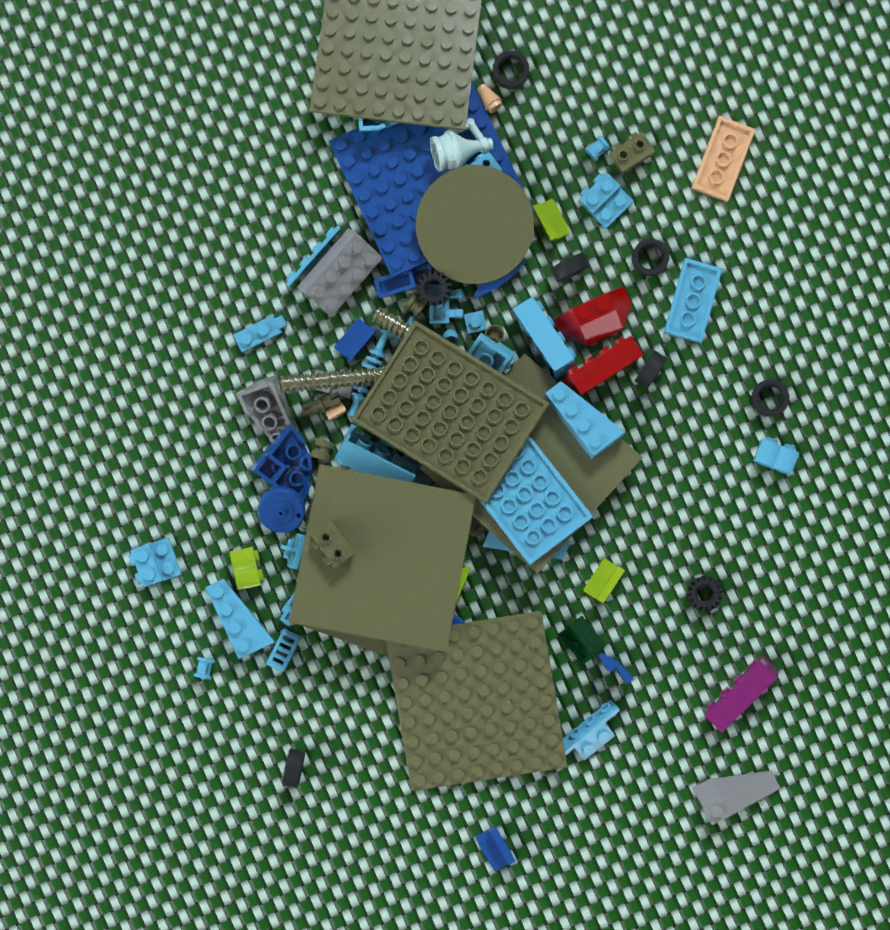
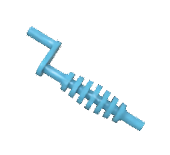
M410 316L407 321L409 326H412L417 318ZM379 328L378 332L381 333L376 348L369 351L373 355L372 357L366 356L365 360L369 361V364L362 363L361 366L370 370L372 368L377 369V365L382 366L383 362L379 361V358H385L383 349L388 337L400 342L404 338H399L398 335ZM373 383L370 386L365 384L364 386L355 387L354 385L353 388L358 391L351 394L354 400L348 415L354 417L361 402L366 398L364 394L370 392L367 387L372 388Z

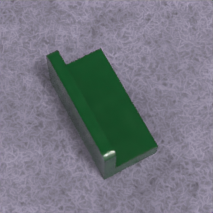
M580 616L559 633V636L582 665L606 647L583 616Z

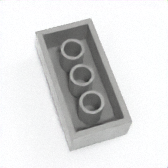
M348 228L297 288L323 312L332 317L383 257L360 235Z

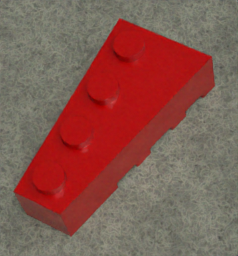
M622 336L614 342L615 346L612 348L607 346L600 350L598 357L593 358L591 356L582 362L584 365L579 369L575 366L567 371L568 376L561 382L581 396L614 376L615 373L617 374L633 364L644 354L632 336L626 339Z

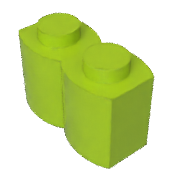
M248 547L230 551L237 589L242 590L262 585L261 581H264L262 569L258 570L257 562L260 561L258 550Z

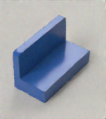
M358 318L336 343L334 348L352 362L373 338L376 330Z
M496 826L476 836L479 846L494 871L516 862Z

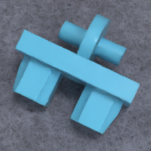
M296 533L295 540L289 539L287 546H280L281 549L285 550L283 557L289 559L286 567L296 570L300 567L306 535Z

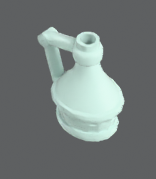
M467 119L466 130L470 129L477 140L464 139L457 135L464 130L448 129L444 132V135L430 138L431 154L438 172L462 167L473 155L493 150L492 139L483 136L476 126L474 119Z

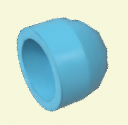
M448 329L443 333V338L455 345L458 343V335L454 330Z

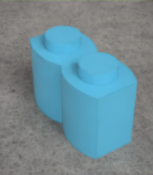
M771 437L761 439L753 462L791 475L799 456V452L795 451L796 447L789 444L781 446L777 444L778 440Z

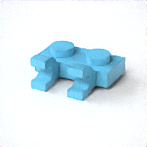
M441 284L429 285V293L432 295H438L442 291ZM452 290L449 299H463V290ZM449 299L438 306H430L429 304L430 324H450V318L464 319L463 309L450 310Z

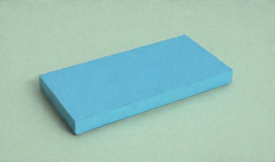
M684 258L664 329L665 334L702 343L723 268Z

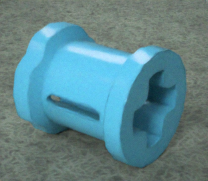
M598 136L597 141L590 147H586L585 151L594 161H597L602 153L606 150L609 151L611 148L601 136Z
M197 657L199 662L194 677L211 680L210 672L215 660Z

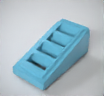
M283 628L266 664L281 672H285L301 636ZM284 635L294 639V643L283 639ZM283 643L290 646V651L281 647L280 644ZM277 650L288 654L287 657L285 658L277 654ZM274 657L284 661L283 665L273 661Z

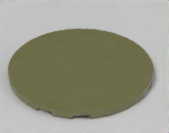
M462 166L442 174L425 191L417 209L416 235L425 258L438 272H442L444 276L458 282L481 284L507 275L522 261L533 238L534 216L526 193L509 175L489 166Z

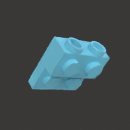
M606 172L604 175L600 173L593 180L595 184L590 189L586 187L579 194L581 198L578 201L605 229L634 202Z
M483 333L477 337L468 351L469 354L502 374L505 368L510 369L515 362V359H513L515 353L500 342L498 344Z
M169 537L130 550L131 554L128 557L131 565H136L138 573L135 574L138 585L142 584L143 587H148L182 575Z

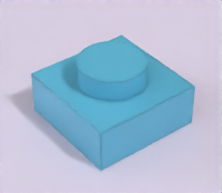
M483 310L464 314L468 334L487 329Z

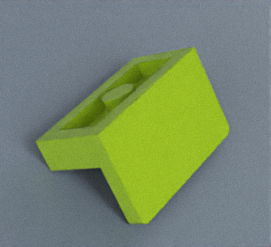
M554 199L533 206L535 216L549 243L570 233Z
M604 558L583 591L599 602L604 603L625 570Z

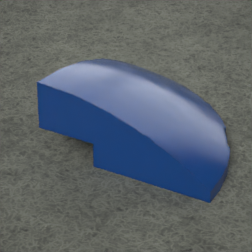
M288 424L266 448L250 470L273 487L283 486L295 490L305 501L311 486L312 460L310 454H308L304 439L295 428Z

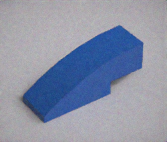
M523 258L507 275L491 282L482 283L475 292L474 297L476 299L481 298L502 287L519 272L527 259Z
M428 263L394 278L391 275L375 279L374 283L379 299L416 290V284L422 274L435 268ZM431 280V281L428 283L427 286L433 285V284H436V283H439V282H438L437 280Z

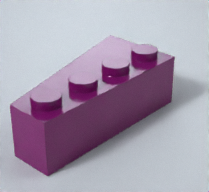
M763 654L756 660L754 659L747 666L748 669L743 674L740 673L733 680L734 683L729 688L726 687L719 694L720 698L716 702L714 700L711 701L705 708L707 710L705 717L721 733L778 678L779 670Z

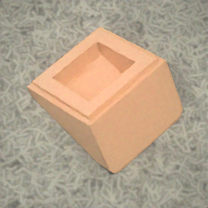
M343 403L327 408V411L324 412L329 420L333 421L347 413V410Z

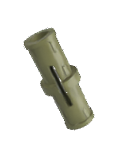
M337 391L323 398L320 396L313 402L301 405L302 410H304V416L307 417L319 411L324 412L329 407L341 404L342 399H339L341 397L339 392Z

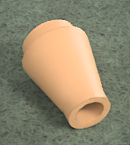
M482 84L476 89L486 111L494 113L502 107V99L486 84Z

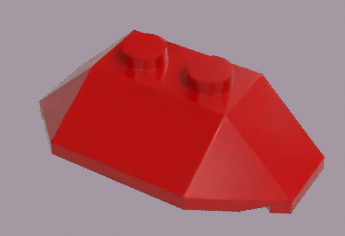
M621 287L574 307L556 317L553 321L558 332L560 331L565 339L588 346L623 330L632 303L624 287Z

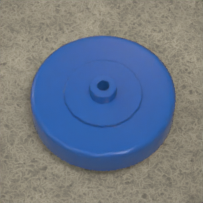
M283 486L274 487L266 491L260 498L258 516L262 524L269 530L287 533L295 530L302 523L305 516V503L301 495L295 490Z

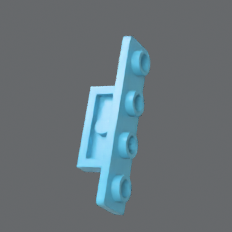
M338 225L336 228L331 227L325 234L327 238L322 243L319 241L312 249L314 253L309 258L306 256L299 265L301 267L297 272L293 271L287 277V287L291 288L302 275L306 277L332 248L329 244L341 232V228Z
M612 700L604 703L600 709L588 716L583 723L572 729L563 738L566 755L575 748L585 761L615 736L606 725V722L620 711Z

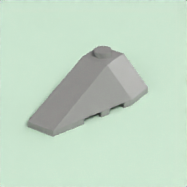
M277 374L259 380L237 392L244 412L257 424L256 426L267 435L271 443L288 424L295 428L285 394L280 391Z
M772 771L710 778L692 787L711 825L781 789Z

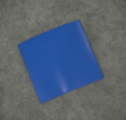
M603 653L596 655L608 672L615 669L624 683L628 684L634 680L628 671L611 657Z

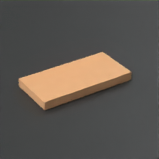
M719 115L691 189L728 202L756 129Z

